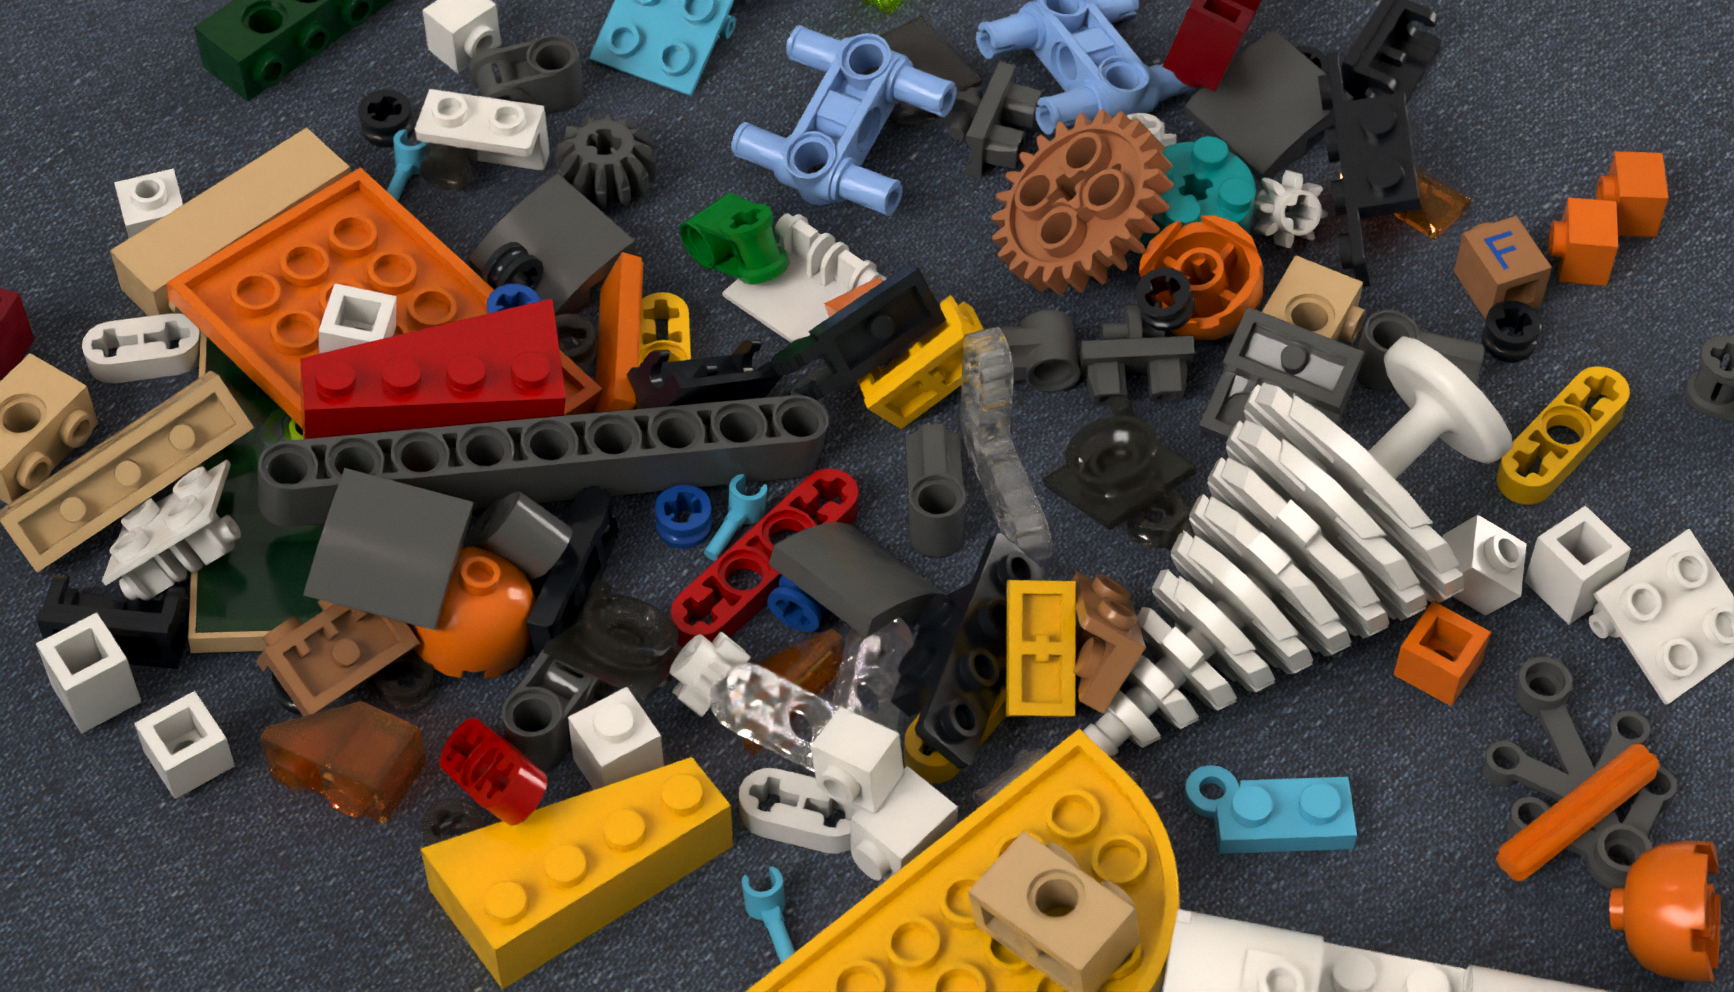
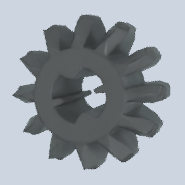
M610 111L604 120L595 121L585 114L582 127L566 126L563 142L557 144V151L555 153L556 167L559 169V175L590 202H597L602 212H604L609 203L617 202L627 209L631 196L646 197L649 181L654 180V173L657 170L656 155L653 154V142L649 137L648 130L638 129L633 117L617 122Z

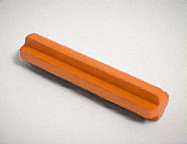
M1642 744L1629 746L1501 845L1499 854L1496 857L1500 869L1505 871L1514 881H1524L1655 779L1656 771L1660 767L1657 757L1651 754Z

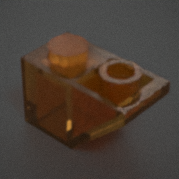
M363 701L267 726L260 736L269 771L282 785L296 791H301L304 788L326 797L336 809L348 816L358 818L363 814L382 824L386 823L426 764L420 728Z

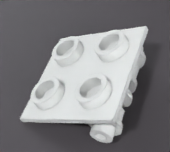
M787 213L778 220L774 232L780 236L777 245L787 251L790 261L788 268L780 276L761 284H745L737 279L722 294L723 297L791 343L796 339L809 336V330L829 318L824 303L876 278L883 281L887 278L876 272V264L870 260L862 261L850 253L849 247L843 242L835 243V237L827 232L819 234L818 230L810 226L807 218L801 214L792 216Z
M225 460L209 471L204 467L196 468L176 483L173 493L156 503L152 498H148L127 512L121 519L123 526L119 537L110 548L109 552L112 555L102 582L108 585L122 577L119 581L120 588L130 601H135L139 598L148 601L174 585L175 581L180 582L187 577V570L197 572L203 567V563L207 565L232 551L235 547L234 541L241 537V531L232 517L226 515L220 518L216 514L218 502L231 466L230 462Z
M1690 529L1685 530L1593 593L1598 603L1594 606V614L1589 617V625L1592 631L1600 638L1608 636L1622 638L1665 705L1671 703L1734 658V596Z

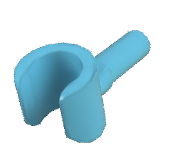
M404 129L398 131L393 139L396 168L387 192L397 201H399L411 176L425 172L430 166L429 142L422 141L416 146H408L407 130Z
M739 474L731 480L729 484L728 513L724 518V522L704 550V554L709 559L716 561L720 557L736 531L743 524H754L764 517L767 499L766 484L761 487L760 492L756 495L746 496L744 495L746 475Z
M771 866L769 867L772 889L764 892L753 890L749 886L747 875H744L742 878V888L746 912L754 919L763 920L765 927L768 928L779 960L782 963L794 954L795 950L785 927V919L782 914L786 904L782 874L777 868Z

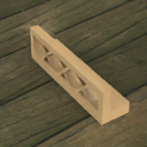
M209 371L0 510V522L38 573L252 430L254 426L219 375Z

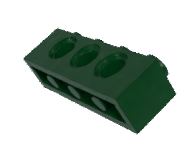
M233 0L194 27L203 68L249 102L267 88L276 85L284 76L311 57L319 55L327 46L351 29L363 24L371 15L393 0Z

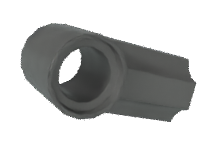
M1044 310L1027 316L1020 326L983 328L998 358L963 384L1026 380L1032 389L1040 392L1063 391L1073 386L1081 375L1073 319L1068 314L1058 310Z
M1395 310L1375 312L1368 318L1358 346L1359 350L1364 351L1365 356L1357 379L1366 387L1376 391L1395 390L1386 373L1384 355L1402 336L1417 339L1436 350L1460 369L1477 386L1485 347L1483 344L1420 331L1414 320L1406 314Z
M944 424L921 425L919 430L905 437L908 538L910 545L917 552L928 557L939 558L949 556L958 551L964 543L966 492L962 478L960 435L946 429Z

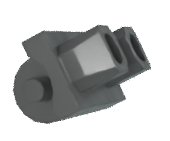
M999 61L983 99H981L982 92L975 87L967 88L966 92L957 91L952 109L945 117H941L944 124L949 127V136L955 140H962L966 135V143L972 150L965 166L964 175L981 179L988 163L1017 170L1021 160L1019 155L1025 148L1026 132L1006 127L1005 123L1008 122L1034 129L1037 123L1035 109L1039 107L1037 101L1042 97V91L1016 84L1015 65Z
M1137 303L1124 305L1123 322L1101 324L1102 340L1081 342L1079 357L1081 375L1079 378H1086L1092 405H1117L1125 402L1127 398L1126 376L1130 375L1148 376L1150 401L1165 403L1182 400L1185 393L1187 372L1195 354L1193 336L1164 337V331H1158L1141 320V312Z

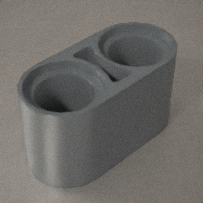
M517 491L495 501L484 511L468 534L464 547L476 546L507 559L522 570L531 581L547 573L560 558L572 537L573 528L522 492Z

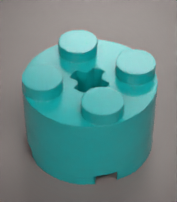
M1205 136L1197 139L1195 142H1182L1166 146L1162 154L1172 163V168L1165 175L1174 183V186L1159 196L1170 207L1168 211L1153 214L1151 220L1160 230L1158 233L1142 234L1139 240L1144 245L1145 250L1149 242L1168 225L1180 220L1182 226L1192 222H1202L1201 216L1215 215L1236 222L1250 234L1256 196L1255 180L1247 165L1229 151L1227 144L1217 137ZM1137 253L1142 258L1143 254Z

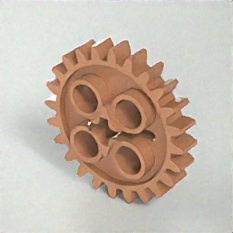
M1101 109L1093 122L1083 112L1079 113L1074 128L1071 130L1062 121L1058 122L1056 137L1051 141L1040 134L1037 137L1039 151L1034 155L1027 152L1020 153L1019 157L1025 166L1021 172L1011 171L1006 173L1005 177L1013 186L1011 190L997 193L995 197L1006 207L991 216V220L1001 228L992 236V240L1002 248L997 255L1025 284L1030 283L1042 293L1050 287L1057 295H1063L1069 284L1079 293H1082L1087 286L1089 276H1093L1103 285L1107 280V268L1113 264L1124 272L1127 269L1124 255L1129 250L1141 254L1145 251L1144 245L1139 240L1142 234L1159 232L1160 228L1151 220L1153 214L1168 211L1170 207L1159 196L1174 186V183L1165 175L1172 168V163L1162 154L1166 149L1164 145L1138 119L1132 121L1121 111L1112 118L1104 109Z

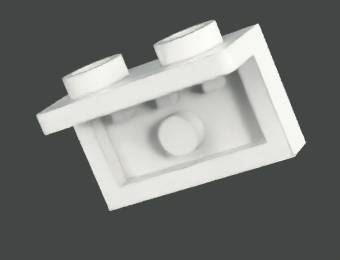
M429 89L415 127L417 140L429 142L431 154L542 171L545 169L550 154L545 108L541 105Z

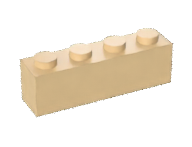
M306 127L110 250L121 290L148 316L170 313L183 314L167 298L168 281L351 173L350 166Z

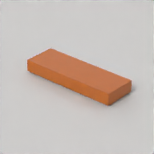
M624 252L620 254L600 287L595 382L603 391L594 408V413L633 410L637 405L638 398L626 374L632 367H639L644 263L642 262V257Z

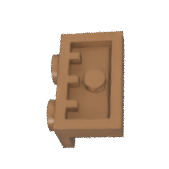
M1076 572L1071 580L1076 581L1075 607L1079 619L1076 624L1075 668L1073 673L1075 674L1080 702L1104 714L1146 646L1133 602L1130 600V592L1107 576L1098 574L1093 580L1080 572Z
M319 600L318 604L323 611L303 625L297 616H293L266 634L263 640L268 647L263 650L256 663L263 672L271 669L307 721L415 649L420 642L407 623Z

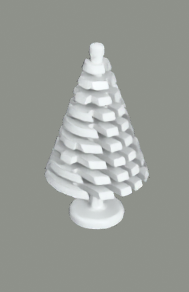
M1402 336L1384 355L1386 373L1396 392L1411 410L1369 451L1322 412L1295 394L1292 399L1278 386L1263 383L1262 386L1258 384L1255 386L1244 406L1246 418L1244 424L1239 420L1226 442V450L1229 457L1227 462L1222 457L1217 460L1207 479L1212 495L1210 500L1204 494L1196 500L1189 514V521L1196 534L1194 539L1186 531L1180 533L1171 550L1170 556L1177 570L1189 581L1187 582L1181 576L1178 579L1167 569L1160 571L1152 587V593L1159 606L1175 621L1174 625L1176 627L1172 629L1151 608H1141L1137 617L1145 646L1159 661L1154 665L1147 657L1145 658L1141 655L1125 679L1131 689L1126 694L1118 690L1104 715L1094 725L1091 723L1083 730L1111 759L1119 752L1117 748L1127 738L1142 748L1161 739L1160 733L1148 719L1154 712L1179 729L1199 720V716L1187 698L1178 690L1180 686H1183L1189 693L1193 692L1207 707L1218 711L1237 702V697L1229 683L1206 662L1207 660L1233 682L1238 681L1247 691L1257 692L1275 683V678L1269 665L1262 659L1274 668L1280 667L1286 674H1294L1313 665L1309 648L1315 653L1320 651L1324 656L1333 655L1351 646L1350 643L1352 642L1349 633L1353 636L1359 635L1363 639L1388 628V617L1393 620L1398 618L1402 621L1427 609L1425 608L1427 601H1437L1440 603L1464 591V575L1456 568L1460 564L1450 546L1429 526V524L1433 523L1411 495L1395 480L1438 437L1469 459L1485 464L1499 460L1513 448L1511 433L1501 415L1484 393L1460 369L1439 352L1417 339Z

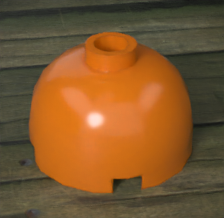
M1215 215L1201 216L1202 222H1192L1182 226L1180 220L1165 227L1149 242L1140 260L1139 267L1141 278L1151 270L1165 267L1174 268L1182 272L1188 279L1196 303L1194 314L1182 327L1169 332L1176 336H1193L1194 341H1215L1235 333L1246 308L1250 307L1257 310L1263 298L1264 267L1252 236L1236 222ZM1169 290L1156 295L1162 309L1170 307L1175 303L1173 297L1170 296Z
M476 546L463 547L457 567L454 566L437 630L407 623L420 642L413 651L426 665L447 676L462 678L463 671L474 673L485 671L483 679L498 677L516 667L529 651L532 643L526 622L534 607L536 598L530 580L514 564L491 551Z
M1713 841L1668 842L1646 850L1630 866L1625 888H1612L1610 924L1612 930H1624L1629 952L1643 968L1662 978L1699 983H1713L1715 980L1712 969L1718 968L1721 898L1720 895L1715 894L1714 884H1707V873L1719 874L1717 851Z

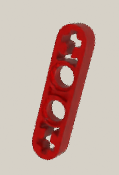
M828 468L814 472L800 483L676 597L672 603L670 615L672 633L677 644L683 648L692 638L699 634L713 642L720 632L731 638L767 604L770 593L779 587V579L782 574L769 565L774 547L770 542L772 536L783 530L800 532L816 526L812 519L816 515L817 525L829 522H844L852 525L857 518L859 509V490L856 481L846 472ZM839 496L841 497V504L839 505L830 500ZM820 497L829 501L819 509ZM742 569L752 570L762 577L759 585L749 590L735 589L726 580L730 574ZM714 594H716L717 598L720 600L716 605ZM710 612L712 613V624L708 625L705 622L699 621L693 626L689 625V617L691 615L701 620Z

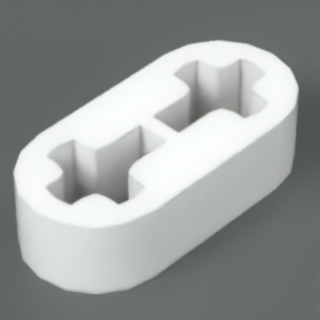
M175 313L108 321L96 325L87 332L83 338L82 349L90 374L96 380L104 383H123L176 376L188 373L199 365L200 330L184 314ZM180 340L178 348L169 349L170 341ZM117 348V355L108 357L109 349Z
M760 769L748 775L742 782L739 789V814L743 825L751 833L760 837L825 853L839 854L851 850V817L862 808L861 806L854 803L842 804L833 800L817 786L816 778L781 769ZM768 794L780 796V803H775L770 812L759 810V802H765ZM833 810H841L845 812V819H840L836 828L824 825V818H829Z

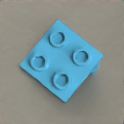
M615 0L589 59L692 97L716 40L721 36L727 39L730 38L735 29L736 18L728 15L734 0Z

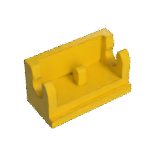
M949 295L940 302V307L946 321L884 368L877 366L857 380L865 397L863 400L868 410L902 430L998 358L973 307L965 301L957 305L954 298Z
M1007 581L1006 717L1064 718L1075 716V674L1073 670L1075 668L1076 581Z

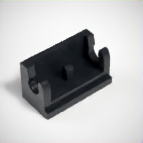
M1381 0L1342 62L1345 91L1353 97V100L1405 92L1406 102H1408L1437 55L1441 39L1429 32L1416 29L1412 21H1418L1427 27H1435L1440 19L1439 16L1431 9L1409 0Z
M761 339L741 342L732 355L667 362L670 357V351L667 349L652 351L646 356L639 367H632L626 374L642 409L765 398L783 377L777 375L771 362L763 364L757 368V371H754L752 358L762 346Z
M55 575L53 577L43 609L39 610L36 620L43 640L97 612L130 665L178 669L189 631L190 599H184L185 587L171 586L165 601H145L142 599L130 601L125 597L79 593L77 588H68L69 576Z

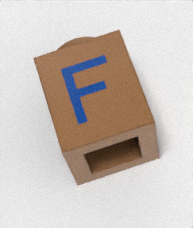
M1513 216L1495 223H1482L1470 231L1464 232L1454 273L1486 320L1489 310L1500 302L1518 301L1529 305L1532 309L1542 306L1552 267L1518 217Z

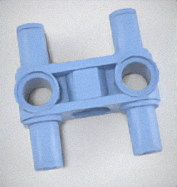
M1034 0L1024 4L1016 14L990 22H981L978 26L980 32L976 34V41L980 52L985 58L993 59L998 55L1028 48L1037 55L1064 89V93L1050 97H1041L1037 101L1039 107L1035 109V117L1040 129L1047 135L1056 133V126L1060 121L1068 128L1073 127L1078 114L1082 112L1092 122L1101 109H1104L1112 118L1119 111L1124 112L1126 115L1134 113L1147 114L1152 112L1160 101L1184 93H1193L1197 90V88L1180 82L1175 77L1174 72L1162 67L1163 64L1150 67L1143 64L1111 25L1122 20L1134 19L1137 15L1135 10L1139 8V0Z
M798 25L788 39L786 54L791 61L826 73L792 135L785 138L748 122H743L739 125L733 136L731 150L737 158L774 171L775 177L781 184L798 190L802 199L812 205L822 206L849 200L886 216H891L898 207L902 197L903 188L900 185L901 182L861 166L895 104L902 101L934 113L937 116L945 117L952 109L956 99L957 88L954 86L955 83L913 68L912 62L906 55L891 50L886 40L876 34L865 33L855 37L844 38L840 41ZM879 67V69L873 72L872 74L862 75L865 71H867L870 68ZM826 164L816 173H807L816 165Z

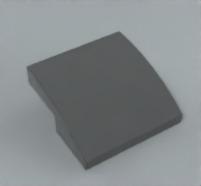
M1275 30L1257 40L1232 60L1216 92L1208 88H1201L1184 108V114L1207 135L1223 140L1227 144L1229 151L1240 158L1250 169L1252 175L1260 182L1263 178H1270L1305 156L1307 140L1335 123L1334 109L1323 111L1318 76L1326 75V73ZM1345 91L1346 100L1352 101L1353 97Z
M556 174L525 197L493 227L468 257L469 267L482 277L487 260L497 249L509 242L521 244L527 249L529 255H534L543 264V276L534 291L538 293L542 301L553 299L556 327H558L592 303L590 288L608 276L622 252L634 256L637 255L635 240L561 175Z
M1247 307L1222 362L1224 371L1199 424L1200 430L1203 433L1227 442L1236 423L1240 420L1244 424L1246 420L1244 406L1257 384L1262 386L1263 383L1280 387L1292 399L1295 394L1322 412L1338 426L1365 356L1364 351Z
M345 468L318 543L303 596L437 630L454 566L457 567L475 503Z
M829 522L816 525L789 536L774 545L769 561L771 567L866 638L890 622L903 630L918 620L920 612L933 597L938 594H944L859 530L844 522Z

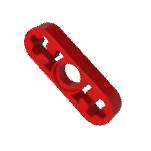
M470 718L458 726L447 740L441 752L439 761L441 769L481 807L510 826L518 825L527 819L536 809L545 793L547 775L507 739L477 718Z

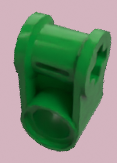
M727 192L683 222L679 227L680 237L686 250L699 265L706 269H714L735 277L745 284H761L780 276L790 264L787 251L777 245L771 229L774 218L770 207L766 204L754 203L743 199L733 192Z

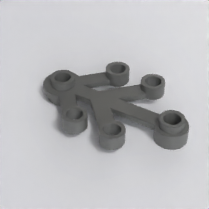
M1535 657L1522 665L1515 684L1514 693L1518 703L1528 714L1539 717L1563 771L1526 755L1517 744L1503 740L1494 742L1488 747L1482 764V772L1484 777L1493 785L1510 787L1520 782L1560 801L1633 744L1646 746L1651 731L1650 724L1643 715L1634 711H1621L1615 714L1606 733L1607 745L1594 768L1565 707L1572 687V676L1569 670L1556 659ZM1533 689L1544 690L1550 696L1537 694ZM1622 728L1630 729L1637 734L1638 738H1625L1618 730ZM1498 758L1506 759L1514 765V768H1500L1493 760ZM1659 767L1656 771L1655 779L1648 783L1660 786L1665 791V794H1653L1644 786L1633 795L1635 802L1622 824H1620L1615 811H1612L1565 848L1585 857L1590 874L1603 886L1610 889L1625 888L1630 866L1644 851L1653 848L1647 837L1658 813L1667 810L1671 806L1678 788L1675 776L1666 768ZM1522 797L1515 801L1507 820V828L1512 837L1527 826L1520 820V815L1528 814L1538 818L1549 809V806L1536 797ZM1620 856L1627 860L1630 866L1620 865L1609 857Z

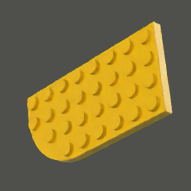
M1078 729L745 992H1068L975 924L968 891L1023 831L1043 845H1046L1048 842L1058 844L1071 854L1082 872L1100 884L1104 880L1113 882L1130 896L1136 906L1140 943L1097 992H1159L1165 980L1177 911L1180 909L1179 881L1175 857L1168 834L1157 811L1142 789L1081 729ZM1064 906L1055 907L1046 912L1045 915L1054 918L1063 917L1074 909Z

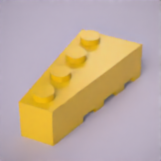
M690 757L536 809L518 825L510 826L501 821L421 848V854L429 890L503 990L732 848L731 805L696 761Z

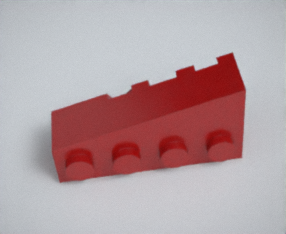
M553 299L300 358L303 439L564 416L566 395Z

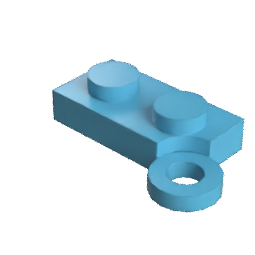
M1207 765L1193 771L1186 781L1185 799L1187 805L1195 813L1203 817L1214 818L1218 854L1354 849L1357 831L1348 777L1241 780L1239 786L1237 779L1230 771L1220 766ZM1205 784H1216L1222 788L1224 795L1219 799L1211 800L1205 798L1199 789Z

